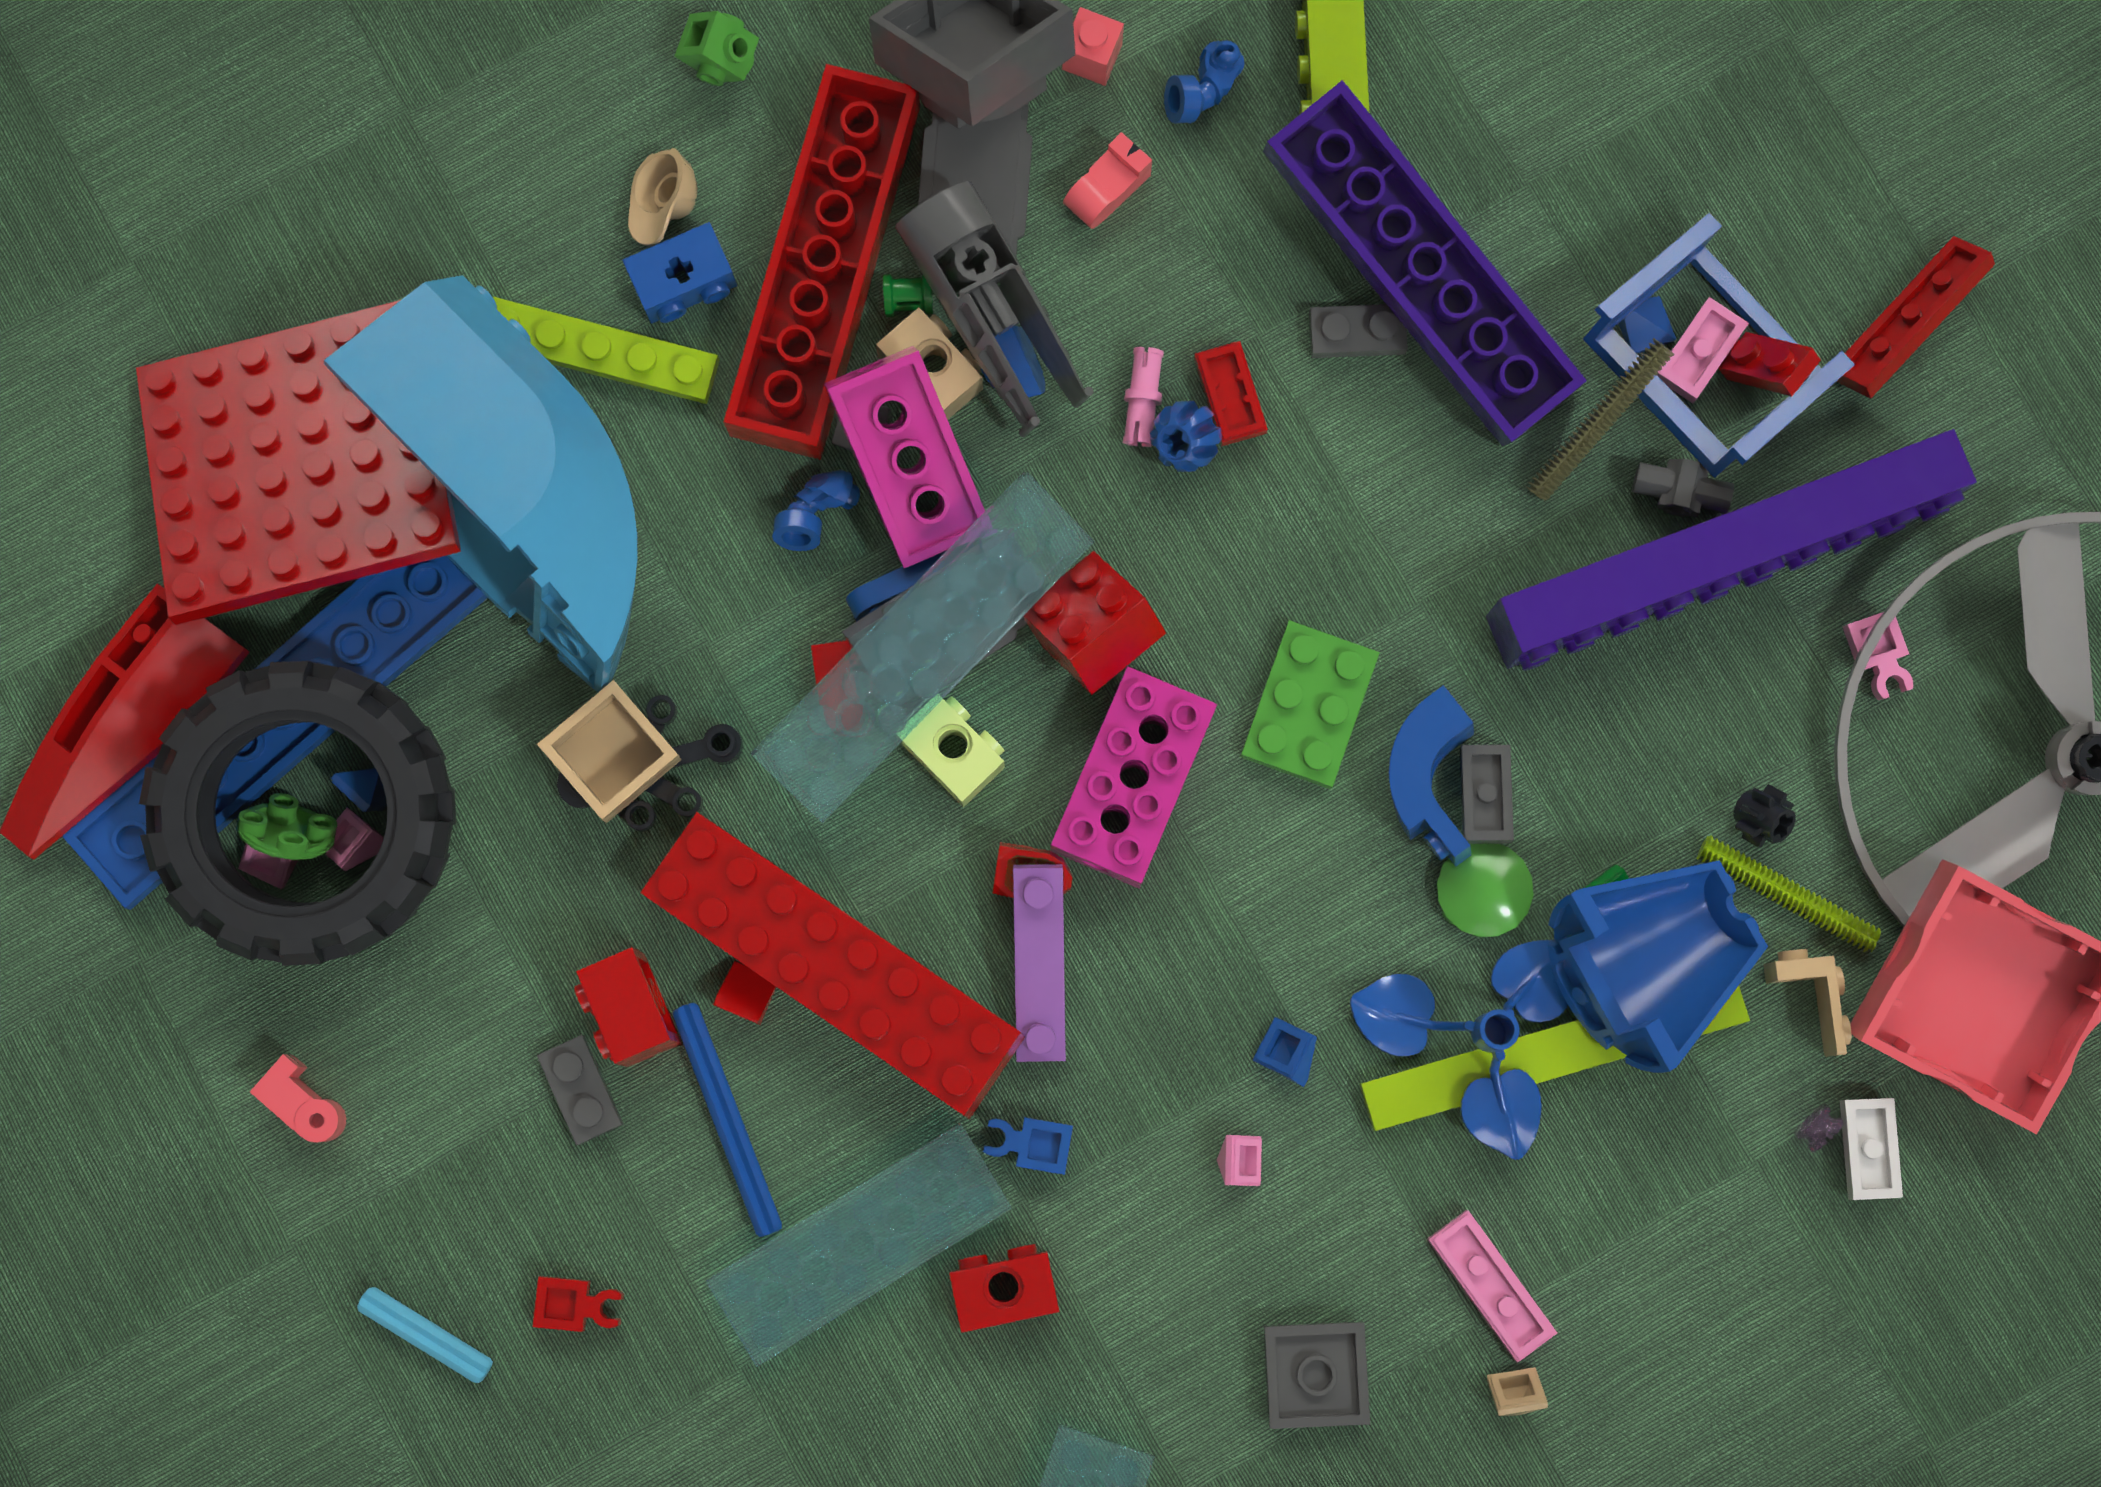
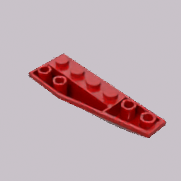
M157 583L96 658L64 704L41 742L17 789L1 826L0 834L28 857L35 860L155 758L163 745L159 737L181 708H190L207 693L206 687L232 675L249 654V651L205 618L175 625L168 617L165 588Z

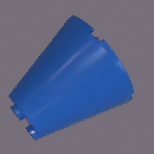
M1720 860L1578 889L1561 899L1551 913L1548 925L1554 929V940L1547 944L1551 967L1561 993L1587 1032L1606 1050L1614 1046L1626 1054L1625 1063L1632 1067L1653 1073L1670 1072L1675 1069L1768 947L1755 919L1747 913H1740L1735 907L1733 894L1737 890L1733 879L1725 871Z

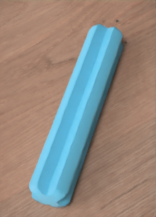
M368 1288L359 1300L357 1309L360 1313L470 1381L479 1383L484 1380L490 1371L493 1363L491 1358L378 1288Z

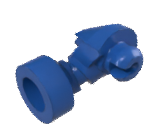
M1229 40L1210 42L1203 49L1199 57L1198 73L1200 82L1193 75H1173L1168 79L1164 92V106L1167 117L1172 123L1195 122L1202 111L1211 108L1215 104L1219 105L1223 96L1228 94L1235 78L1244 68V58L1234 42Z
M836 470L812 476V479L805 484V488L794 495L797 501L791 502L787 510L775 516L772 534L774 542L785 549L793 551H808L816 548L820 544L822 530L820 518L814 515L817 510L823 512L827 508H837L839 506L848 510L853 508V505H857L859 501L860 490L857 485L853 484L851 473Z

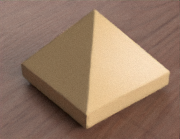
M1536 1367L1487 1375V1382L1498 1416H1519L1548 1408V1402Z

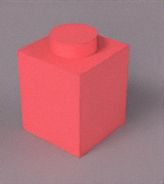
M1080 7L1073 22L1075 56L1062 64V70L1106 86L1122 47L1124 23Z

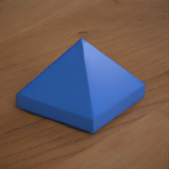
M376 768L335 773L332 776V783L363 812L383 811L386 808V795Z

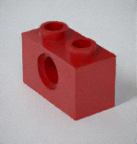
M1036 1244L1007 1249L1008 1259L989 1263L987 1254L959 1259V1269L950 1271L949 1275L961 1333L1060 1312L1048 1252L1037 1253ZM1007 1272L1016 1278L1018 1291L1010 1300H998L991 1294L989 1282L995 1274Z

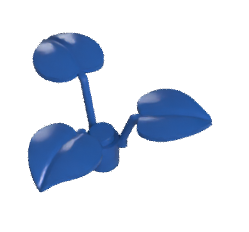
M1553 940L1527 942L1501 955L1493 967L1491 985L1497 994L1508 1000L1503 1005V1010L1497 1009L1484 1013L1477 1017L1474 1022L1429 1020L1435 1009L1433 994L1423 981L1407 974H1392L1383 977L1365 989L1353 994L1350 999V1007L1357 1027L1372 1045L1389 1055L1402 1057L1421 1052L1427 1043V1029L1471 1032L1474 1044L1480 1050L1492 1053L1493 1058L1489 1068L1491 1078L1476 1079L1464 1091L1460 1104L1463 1123L1469 1133L1484 1145L1513 1160L1523 1158L1538 1132L1542 1108L1540 1092L1535 1081L1525 1071L1514 1069L1500 1075L1499 1068L1501 1061L1505 1059L1504 1049L1511 1047L1519 1036V1024L1514 1017L1513 1007H1515L1517 1013L1523 1019L1539 1023L1558 1017L1568 1006L1557 984L1549 959L1547 944Z

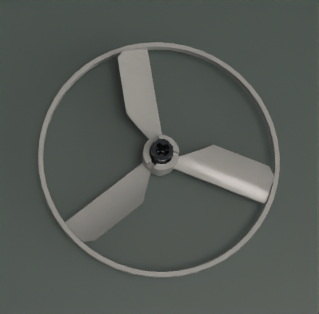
M2068 512L2035 517L2003 526L1959 546L1942 556L1916 576L1893 599L1874 624L1857 654L1844 688L1838 712L1834 743L1835 782L1839 809L1848 840L1861 870L1879 899L1903 927H1905L1942 859L1956 864L2003 889L2049 858L2054 829L2065 791L2075 795H2101V722L2095 721L2079 524H2101V512ZM2026 531L2017 547L2027 670L2069 725L2056 732L2049 741L2045 752V771L1882 879L1875 869L1861 838L1852 808L1848 782L1847 743L1850 718L1858 685L1864 670L1886 628L1902 607L1930 579L1951 563L1973 550L2002 537Z

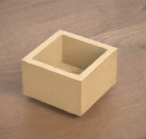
M614 680L537 744L596 814L606 823L682 760Z

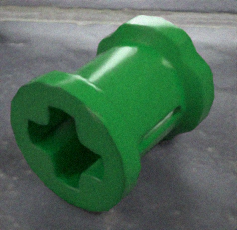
M890 274L883 275L886 317H893L895 312L915 311L918 307L924 310L926 315L933 314V292L923 274L921 277L893 279Z

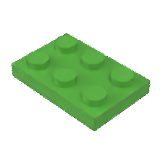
M1289 620L1240 757L1332 789L1380 652Z

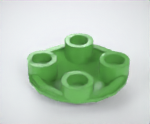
M277 793L269 797L268 803L241 811L238 815L236 831L242 841L254 850L269 856L290 860L312 859L326 854L334 846L338 823L336 819L329 815L317 814L314 811L298 806L299 802L294 796Z
M1470 844V857L1456 867L1449 858L1442 865L1437 880L1438 902L1442 908V915L1449 924L1479 938L1500 936L1516 928L1528 914L1534 896L1532 876L1524 860L1509 847L1501 844Z

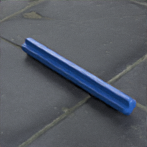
M689 1003L678 1007L673 1011V1018L755 1233L759 1237L770 1235L782 1228V1222L700 1008L696 1003Z

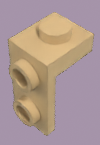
M1807 949L1777 952L1778 961L1763 964L1766 984L1814 979L1825 1057L1846 1055V1045L1851 1043L1852 1033L1850 1021L1846 1015H1842L1840 996L1844 995L1845 979L1841 967L1835 965L1834 956L1809 958Z

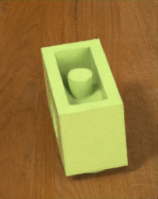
M936 692L894 733L896 739L964 808L1005 768L1004 760L1000 757L1005 750L986 730L978 735L966 723L971 715L954 697L950 696L945 701ZM957 735L967 742V749L958 758H947L940 752V744L946 737Z

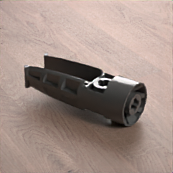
M965 181L941 191L915 207L896 224L895 229L938 299L948 319H951L968 346L971 356L974 360H977L995 387L1000 399L1005 401L1021 424L1022 428L1019 430L1021 437H1026L1039 425L1040 419L994 336L1001 335L1020 323L1073 407L1079 408L1093 394L1092 387L1084 388L1070 360L1071 356L1067 348L1063 346L1049 319V313L1045 306L1040 303L1025 276V270L1020 265L972 182ZM965 262L966 267L972 263L977 268V272H975L974 268L967 271L963 263ZM997 262L1000 269L994 272ZM941 264L944 266V273L939 266Z

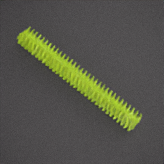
M1712 835L1707 836L1703 841L1696 858L1697 860L1701 856H1703V863L1707 859L1709 860L1708 863L1720 860L1725 871H1730V877L1733 874L1736 875L1735 881L1741 877L1739 883L1746 880L1745 886L1751 883V890L1757 886L1755 892H1758L1760 889L1763 890L1761 895L1768 892L1766 898L1773 895L1771 901H1774L1776 898L1779 899L1777 904L1784 901L1782 907L1789 904L1787 910L1795 907L1793 913L1800 910L1798 916H1801L1803 913L1806 914L1804 919L1811 916L1809 922L1816 919L1814 925L1822 922L1820 928L1827 925L1825 931L1833 928L1831 934L1838 931L1836 937L1843 934L1841 940L1849 937L1847 943L1854 940L1852 946L1860 943L1858 949L1865 946L1863 952H1866L1868 949L1872 952L1875 949L1877 941L1881 936L1880 928L1875 929L1874 925L1870 927V923L1867 922L1865 924L1864 919L1859 920L1858 916L1854 918L1853 913L1848 914L1847 910L1843 912L1842 907L1838 909L1837 905H1832L1831 901L1827 903L1826 898L1821 899L1820 895L1816 897L1815 892L1811 894L1810 890H1805L1804 886L1800 888L1799 883L1794 884L1793 880L1789 882L1788 877L1784 879L1783 875H1778L1777 871L1773 873L1772 868L1767 869V866H1762L1761 862L1757 864L1756 860H1751L1750 856L1746 858L1744 853L1741 855L1740 851H1735L1734 847L1730 849L1729 845L1725 846L1723 841L1719 843L1718 839L1714 840Z

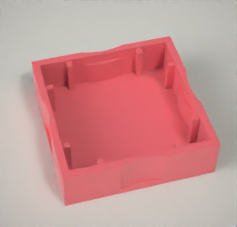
M1942 859L1851 1021V1033L1865 1044L1922 1074L1939 1080L1961 1092L1974 1102L2037 1135L2072 1073L2075 1058L2081 1045L2095 1026L2101 1022V941L2026 904L2021 898L1974 873Z

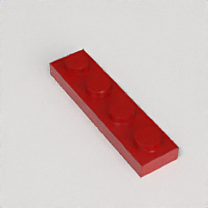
M1953 236L1845 352L1855 365L1836 382L1871 399L1995 265L1992 252Z

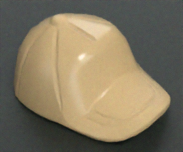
M675 148L649 155L641 163L633 178L628 216L629 232L635 241L648 247L659 244L664 237L669 221L681 219L689 215L696 203L697 181L691 164Z

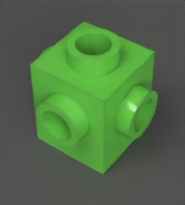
M719 11L689 14L674 57L697 71L696 76L708 84L722 86L724 82L744 81L754 64V52L759 37L746 30L744 22L733 15L720 13Z

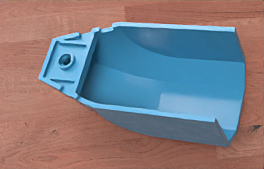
M463 275L424 282L324 360V365L451 492L461 552L447 555V557L506 616L510 618L517 612L532 624L527 628L528 634L538 643L546 638L559 652L557 654L558 659L596 692H599L612 681L620 662L631 619L636 579L637 528L629 484L621 461L604 427L584 398L530 343V336L524 327L514 319L508 321L497 310L495 300L485 288L480 285L474 287Z

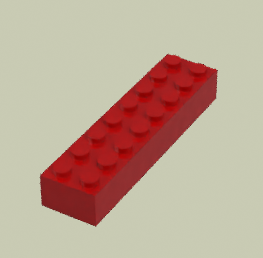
M830 64L825 65L723 421L730 437L819 460L822 459L835 412L824 383L846 373L920 110L919 92L908 84Z
M696 812L640 892L968 1119L976 1111L1025 1038L1019 1030L698 812Z

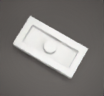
M1894 1098L1841 1100L1840 1110L1848 1200L1903 1198Z

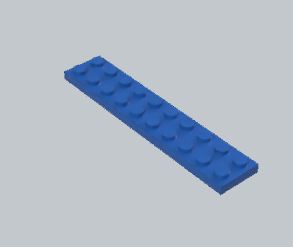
M447 556L361 577L255 669L269 666L270 662L310 661L349 669L373 681L380 682L386 687L485 601L487 597ZM313 722L292 723L269 730L248 743L232 760L220 783L215 814L218 833L336 730ZM157 756L62 836L121 905L129 910L134 908L162 883L157 871L150 872L140 838V835L146 834L145 805L139 804L146 767H153Z

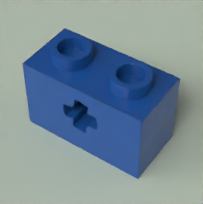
M710 222L622 259L651 324L659 320L661 323L674 321L687 312L686 308L702 301L705 304L718 302L730 294V289L737 287L733 272ZM684 271L689 280L680 284L675 274Z

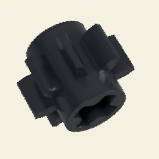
M1770 784L1765 787L1763 792L1754 788L1743 793L1738 799L1733 812L1734 819L1737 822L1735 829L1743 832L1742 839L1759 848H1762L1766 840L1772 844L1785 840L1793 830L1796 821L1795 812L1792 810L1794 804L1786 800L1788 794Z

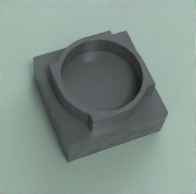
M895 0L869 17L875 63L917 90L920 100L929 110L958 129L966 123L974 126L978 122L995 120L1020 109L1047 90V74L1075 56L1073 12L1071 8L1058 0Z

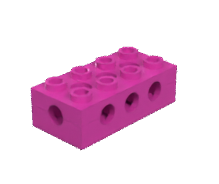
M911 346L824 383L898 560L904 569L993 531L918 349ZM891 400L900 402L901 415L895 422L890 424L879 422L878 410L883 403ZM904 447H918L920 458L914 466L902 468L897 465L898 453ZM925 491L937 492L938 503L932 510L928 512L916 510V500L921 493Z
M1127 666L1052 840L1050 851L1140 889L1217 704ZM1146 724H1156L1164 730L1166 738L1160 743L1150 744L1141 738L1139 730ZM1127 768H1138L1146 775L1147 783L1140 788L1132 789L1122 783L1120 774ZM1116 811L1126 817L1128 827L1121 833H1109L1103 828L1101 818L1108 812Z

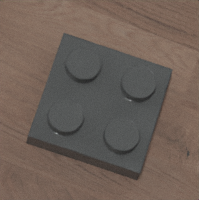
M1363 1321L1263 1326L1268 1424L1270 1429L1370 1425L1365 1323Z

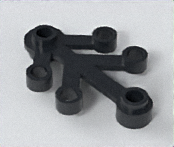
M657 695L650 699L646 708L647 719L660 734H662L667 725L674 722L678 713L676 704L670 697L665 695ZM663 702L668 703L671 707L670 714L663 719L656 718L654 716L655 706ZM718 724L712 726L707 730L703 739L672 747L682 759L673 768L707 758L719 765L731 764L742 753V738L729 725ZM719 735H727L730 738V746L725 751H716L713 748V741ZM560 772L557 788L561 798L572 807L579 809L589 808L590 805L574 790L571 783ZM662 777L645 790L672 805L674 810L684 818H693L696 812L700 813L703 808V799L695 789L690 787L680 788ZM686 794L696 797V805L690 811H683L679 807L681 797ZM645 801L631 802L617 814L626 819L627 824L631 828L640 832L651 829L656 822L654 808ZM636 809H648L649 819L645 824L637 825L633 822L632 815Z

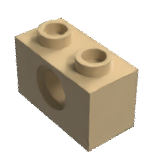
M918 307L876 343L878 357L883 359L914 346L919 350L922 360L931 355H938L944 358L947 362L945 367L938 372H928L948 420L983 390V379L980 375L981 366L976 359H973L969 350L964 349L962 352H959L948 340L952 333L937 315L933 314L928 318Z

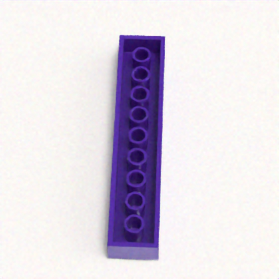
M1952 429L1504 596L1489 611L1486 619L1506 668L1509 669L1520 664L1522 670L1527 671L1549 662V657L1557 654L1559 649L1565 648L1568 655L1584 650L1594 645V640L1604 636V633L1610 631L1612 638L1624 635L1639 628V623L1649 619L1650 615L1654 614L1657 621L1667 619L1684 611L1683 607L1693 603L1694 599L1698 597L1701 604H1706L1729 594L1728 590L1740 585L1741 581L1744 582L1746 588L1765 582L1773 577V573L1785 568L1786 564L1790 571H1794L1816 562L1817 557L1829 552L1830 548H1832L1834 555L1853 549L1862 544L1861 540L1874 535L1875 531L1878 538H1882L1904 529L1906 523L1919 517L1924 522L1941 516L1950 511L1949 507L1964 501L1963 492L1976 484L1977 481L1955 430Z

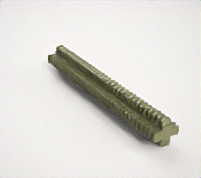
M1653 338L1652 340L1655 344L1649 343L1651 349L1645 347L1647 353H1640L1643 358H1636L1639 363L1632 362L1634 368L1628 367L1631 372L1625 371L1626 377L1620 376L1622 382L1616 381L1618 387L1612 385L1614 391L1608 390L1610 396L1604 395L1606 401L1600 399L1602 405L1596 404L1598 410L1593 408L1594 414L1588 413L1590 419L1584 418L1586 424L1580 422L1582 428L1576 427L1578 433L1572 432L1574 438L1568 436L1570 442L1564 441L1566 447L1560 445L1562 451L1556 450L1558 456L1553 454L1554 460L1548 459L1550 465L1544 464L1547 469L1540 468L1543 473L1537 472L1536 474L1539 478L1533 477L1532 479L1535 482H1528L1531 486L1530 488L1527 487L1528 490L1540 499L1548 500L1570 473L1574 471L1573 468H1576L1582 462L1581 459L1585 458L1590 452L1589 450L1593 449L1598 443L1597 441L1602 439L1601 436L1605 435L1610 429L1609 427L1614 425L1613 422H1616L1617 418L1622 416L1621 413L1625 412L1630 406L1629 404L1634 402L1633 399H1636L1642 393V390L1646 388L1645 385L1650 383L1649 380L1654 379L1658 371L1662 370V366L1664 367L1666 362L1670 361V357L1675 354Z

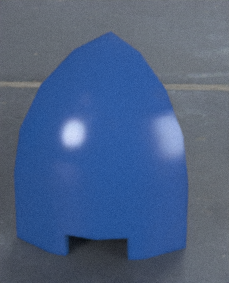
M1013 326L1007 332L994 336L1028 398L1043 394L1045 392L1043 371L1030 339L1023 328ZM981 368L980 370L982 374L985 376L989 384L993 388H995L989 380V378L987 377V375L985 374V372L983 371V369Z

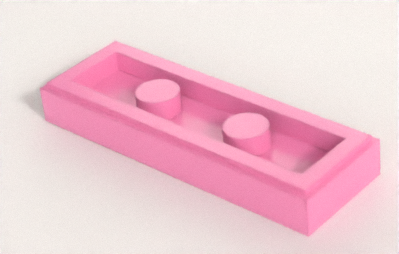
M1465 1210L1427 1238L1515 1362L1521 1361L1557 1334V1331L1469 1210Z

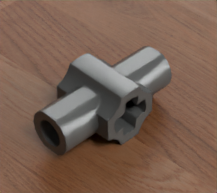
M1684 458L1669 459L1666 463V468L1639 462L1632 485V492L1659 498L1656 508L1665 511L1667 514L1679 517H1697L1700 508L1727 514L1733 497L1734 483L1708 478V471L1700 462Z

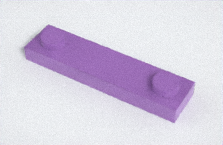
M1063 864L1013 865L1016 1029L1025 1036L1016 1050V1062L1066 1061Z

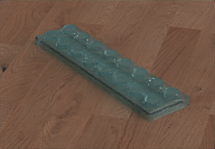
M1023 472L750 754L823 823L1095 541L1029 473Z

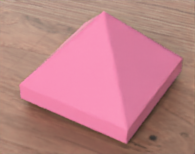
M1226 1135L1217 1157V1163L1225 1185L1260 1186L1261 1136Z

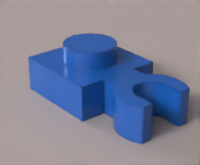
M1024 1117L1022 1131H1016L1004 1120L991 1119L988 1121V1127L1003 1130L1006 1139L1004 1144L997 1148L984 1146V1153L993 1157H1000L1010 1151L1018 1152L1016 1167L1065 1175L1073 1129L1072 1125Z

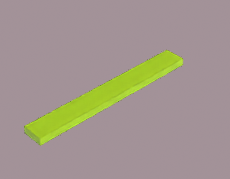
M1739 986L1702 1035L1750 1021ZM1579 1020L1518 1037L1511 1047L1504 1049L1505 1059L1501 1061L1499 1074L1502 1075L1514 1069L1523 1070L1538 1084L1623 1059L1627 1055L1614 1046L1607 1050L1603 1048L1587 1032ZM1477 1049L1359 1084L1373 1131L1460 1107L1464 1091L1471 1082L1480 1078H1491L1489 1068L1493 1058L1492 1053Z

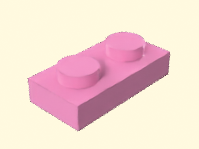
M1709 297L1672 349L1675 355L1670 357V361L1666 362L1664 367L1662 366V370L1658 371L1657 376L1670 389L1691 403H1694L1749 323Z

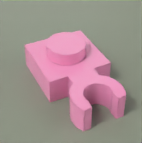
M1884 612L1843 626L1854 660L1874 624ZM1896 616L1884 631L1865 668L1866 670L1872 667L1875 674L1871 682V689L1878 701L1889 697L1888 690L1886 689V680L1889 677L1897 680L1901 692L1913 689V679L1906 669L1899 667L1897 662L1898 658L1909 655V651Z

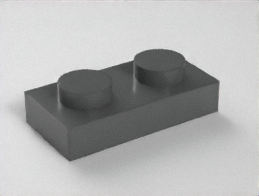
M1387 304L1310 307L1311 358L1406 355L1408 350L1407 329Z
M1461 745L1462 835L1469 844H1512L1514 841L1510 745Z
M585 1035L575 1037L537 1055L576 1145L584 1144L624 1125Z

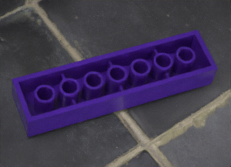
M1343 80L1267 141L1263 150L1265 156L1502 447L1512 443L1587 381Z

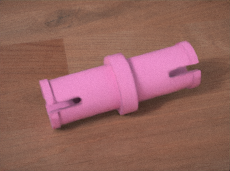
M1135 347L1133 350L1134 360L1130 388L1125 389L1124 401L1128 402L1125 435L1122 443L1138 446V442H1141L1142 447H1151L1150 432L1154 429L1153 421L1155 419L1156 406L1161 405L1162 393L1158 392L1164 351L1149 347L1148 352H1144V347Z

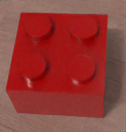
M1092 551L1019 611L1041 646L1091 695L1166 634L1146 598L1095 551Z
M631 947L576 971L581 983L575 985L574 990L585 1013L591 1012L595 1016L600 1029L594 1031L593 1036L604 1059L610 1058L614 1064L630 1067L683 1044L644 953Z

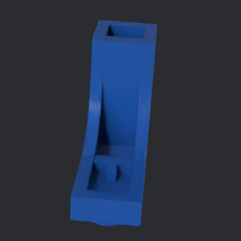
M1443 685L1424 699L1402 724L1390 756L1389 783L1397 818L1409 839L1412 840L1427 829L1429 833L1424 836V840L1433 853L1440 860L1448 856L1456 867L1471 856V845L1437 803L1432 792V781L1442 759L1474 735V723Z

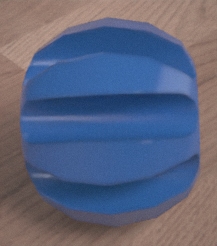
M1177 401L1173 406L1164 407L1153 421L1156 428L1150 432L1151 446H1155L1159 450V457L1157 459L1165 466L1173 464L1177 472L1196 471L1198 467L1207 466L1218 453L1216 444H1219L1222 440L1221 427L1215 426L1212 420L1215 414L1207 406L1198 409L1195 401Z

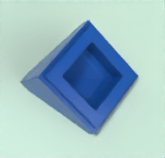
M1660 296L1648 298L1619 323L1625 342L1637 354L1644 352L1645 347L1651 349L1649 343L1655 344L1652 340L1653 338L1663 345L1676 340Z
M1274 1017L1253 1061L1304 1087L1309 1077L1317 1037Z

